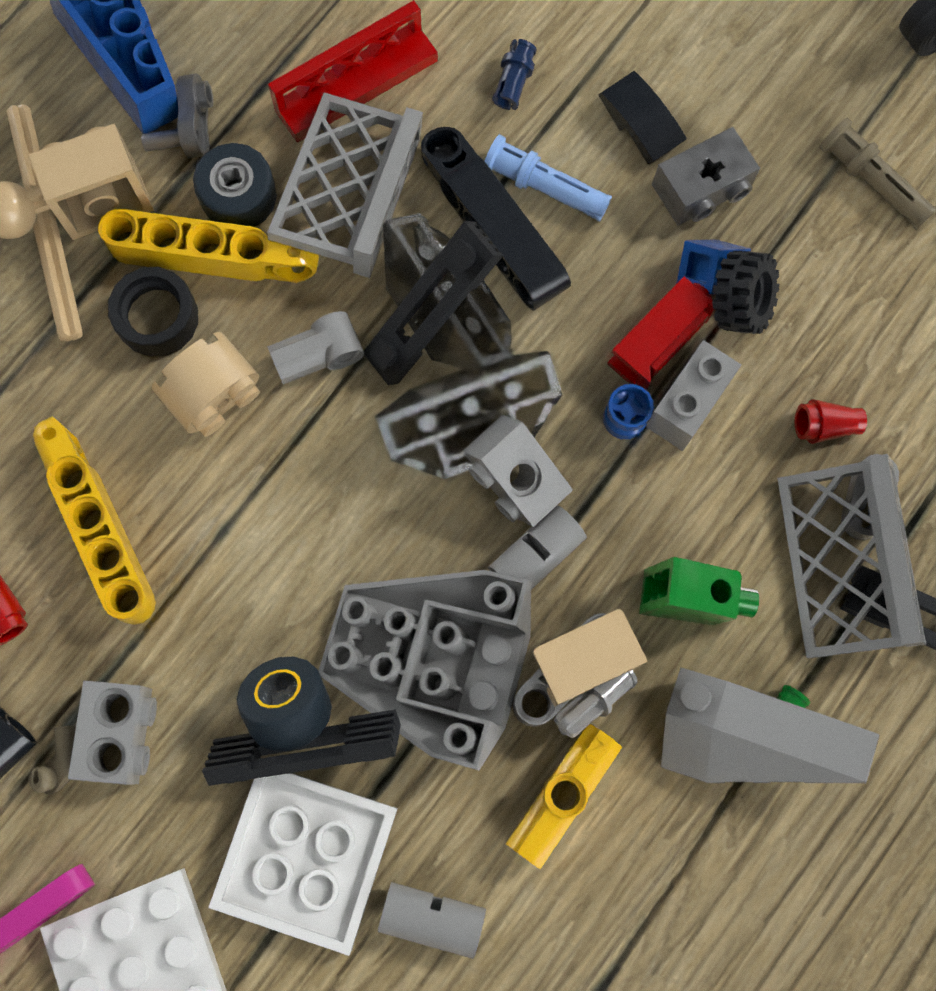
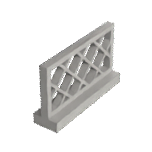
M323 93L267 231L268 240L353 265L354 274L370 278L421 139L423 112L406 107L402 116ZM329 110L346 114L351 122L331 129L326 117ZM376 124L392 128L389 136L375 142L372 141L366 131V128ZM358 132L365 146L346 153L338 139ZM331 143L338 156L318 164L312 154L313 150ZM371 155L378 168L360 177L352 163ZM344 166L352 180L332 188L324 174ZM317 177L324 192L304 199L298 190L299 185ZM359 190L365 200L364 205L346 212L338 198ZM331 201L339 216L318 224L310 209ZM300 213L304 214L311 226L298 233L282 229L286 219ZM358 220L356 226H354L353 221ZM345 225L351 235L348 248L329 243L324 234Z
M883 454L868 457V461L777 478L806 658L926 645L894 465L889 455ZM863 474L865 492L854 506L833 493L844 477ZM832 480L830 484L827 486V488L818 483L821 481ZM811 484L823 493L808 514H805L793 505L791 487ZM829 497L850 510L834 533L814 520ZM867 501L870 517L860 511ZM795 513L804 518L798 527ZM856 516L871 524L874 536L862 552L841 538ZM810 523L831 537L815 559L800 549L799 538ZM837 542L858 555L842 578L821 564ZM875 546L878 563L868 557ZM802 557L811 563L805 573ZM864 561L880 570L882 580L870 598L848 583ZM817 568L839 582L823 604L813 599L807 592L806 583ZM844 587L866 601V604L851 624H848L829 610V607ZM883 592L887 610L876 603ZM809 602L819 609L813 618ZM872 607L888 617L891 631L890 638L871 640L856 629ZM824 614L846 628L835 645L816 647L814 628ZM852 633L861 640H863L860 642L845 643L852 635Z

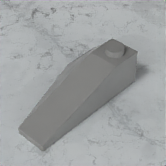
M680 667L666 712L661 767L706 783L804 782L866 784L880 735L740 685Z

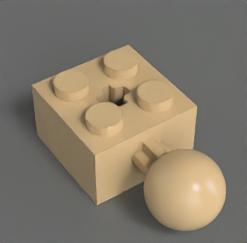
M115 123L106 127H94L83 135L64 142L47 144L41 150L28 154L39 183L38 185L25 189L14 182L0 181V238L16 239L24 236L33 228L37 214L49 209L52 210L72 240L97 232L101 217L113 209L142 212L154 211L138 167Z

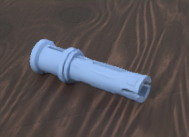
M500 134L495 138L484 161L491 171L494 170L514 180L515 186L520 189H526L529 186L587 214L599 222L601 221L612 199L611 195L596 190L540 161L541 157L534 151L526 153L506 143V138Z

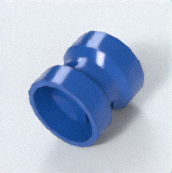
M625 384L618 387L611 394L603 414V423L607 431L612 436L621 440L639 436L644 431L654 410L653 399L650 393L636 384Z

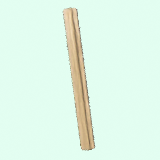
M25 104L11 105L7 109V116L23 186L27 189L39 184L28 154L39 151L40 148L30 108ZM49 209L37 214L33 229L58 338L63 342L80 339L83 333L56 216Z

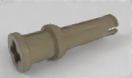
M848 117L845 118L825 138L819 148L823 152L829 150L847 167L846 173L849 176L853 175L856 177L859 175L917 230L936 211V206L929 203L878 155L880 152L879 146L875 142L869 144L851 127L852 121Z

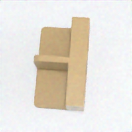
M621 609L612 611L542 644L533 651V655L549 686L546 691L554 707L648 662Z

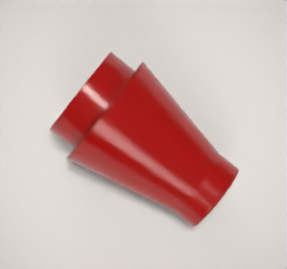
M811 399L807 404H800L795 413L794 426L799 439L816 444L849 435H862L867 427V415L863 408H851Z

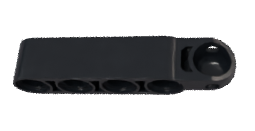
M438 127L428 132L421 142V154L425 165L439 182L443 194L463 222H476L478 225L476 228L482 229L484 232L483 236L490 239L489 243L497 247L495 251L503 254L496 266L526 306L534 311L570 288L571 280L563 264L462 133L452 127Z

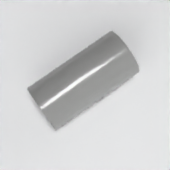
M557 505L535 527L528 529L490 564L488 569L492 572L528 579L531 581L532 590L586 540L587 536L578 522L566 510Z
M391 882L378 927L379 933L474 959L481 936L486 908L443 897V899L433 896V893Z

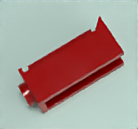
M684 276L612 349L611 353L614 356L608 361L607 365L629 384H636L647 391L651 380L703 327L704 323L706 324L715 311L712 305L713 299L711 294H709L705 287L698 283H692Z

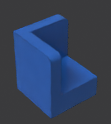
M686 240L684 242L677 283L685 276L692 283H698L705 287L709 294H714L713 287L714 285L717 286L718 281L715 277L717 271L722 269L721 262L723 258L727 259L729 252L751 251V249L720 240Z

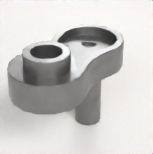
M197 73L178 76L176 83L178 98L177 129L142 134V145L145 151L181 146L188 158L202 157L209 151L210 146L208 108L213 107L212 89L208 81H202Z

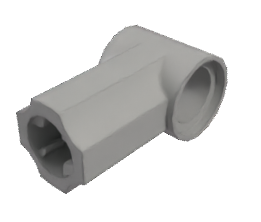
M343 311L326 314L317 319L311 325L310 330L267 346L283 385L326 367L329 370L348 367L364 356V351L350 318Z

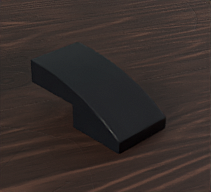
M632 71L598 94L620 131L625 128L627 129L647 164L656 161L687 139L662 100L635 71Z

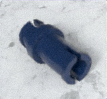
M512 40L509 52L503 55L501 61L503 71L492 97L494 104L502 109L510 110L512 108L516 110L518 108L526 78L531 77L535 64L532 60L536 55L537 49L527 40Z

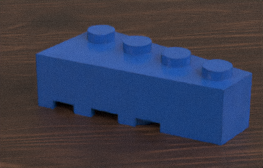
M49 0L55 17L142 134L150 133L178 118V99L175 84L140 0Z

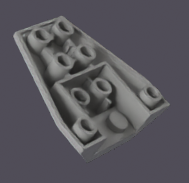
M478 570L345 585L318 670L319 674L324 680L370 713L396 709L401 723L399 734L429 756L480 771L506 729L530 641L531 581L492 571Z

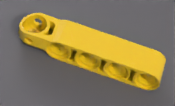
M113 209L101 217L98 224L99 235L112 256L125 264L161 267L168 270L248 281L271 279L293 283L305 281L316 274L318 254L268 240L266 233L252 226L127 209ZM131 232L127 239L116 241L121 234ZM175 238L171 245L159 247L163 240ZM218 244V247L213 252L202 253V249L205 246ZM251 250L262 251L257 258H244ZM305 266L301 273L293 271V267Z
M51 416L34 427L33 438L35 446L47 471L48 485L100 602L110 616L124 623L132 625L144 623L155 610L156 601L152 589L100 475L90 466L79 440ZM75 471H82V479L75 487L67 488L66 482L70 474ZM94 510H100L101 517L98 524L93 528L85 529L84 520L87 514ZM112 550H118L120 556L116 566L110 570H103L102 560L105 554ZM136 590L139 597L137 605L131 611L123 613L120 607L121 598L128 591Z

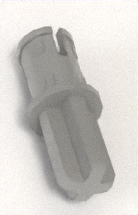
M631 670L576 697L555 715L554 722L558 726L560 733L574 738L597 717H606L612 710L611 705L636 686L638 681L634 671Z

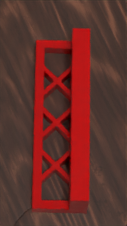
M413 0L268 83L275 112L298 143L306 138L323 93L365 104L437 62L438 51L422 31L421 9ZM408 22V25H406V26H404L403 28L397 30L399 27H401L402 25H404V24H406V23ZM297 86V88L292 92L288 93L285 96L283 95L284 93L290 91L291 89ZM329 110L326 120L328 124H331L346 114Z

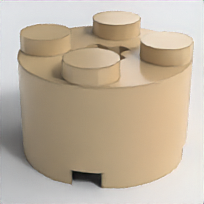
M223 332L213 333L217 341L209 345L202 338L187 347L161 371L167 378L162 386L155 381L152 385L153 393L189 434L198 431L204 437L213 434L225 423L226 420L222 416L235 404L240 409L247 406L260 393V390L255 386L259 379V374Z

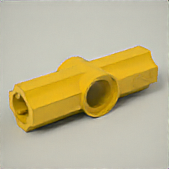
M589 724L581 731L553 774L544 782L541 792L505 844L531 864L541 869L575 817L585 809L589 796L622 749V746L605 732ZM561 781L570 782L576 790L575 803L567 809L557 808L551 798L553 787Z

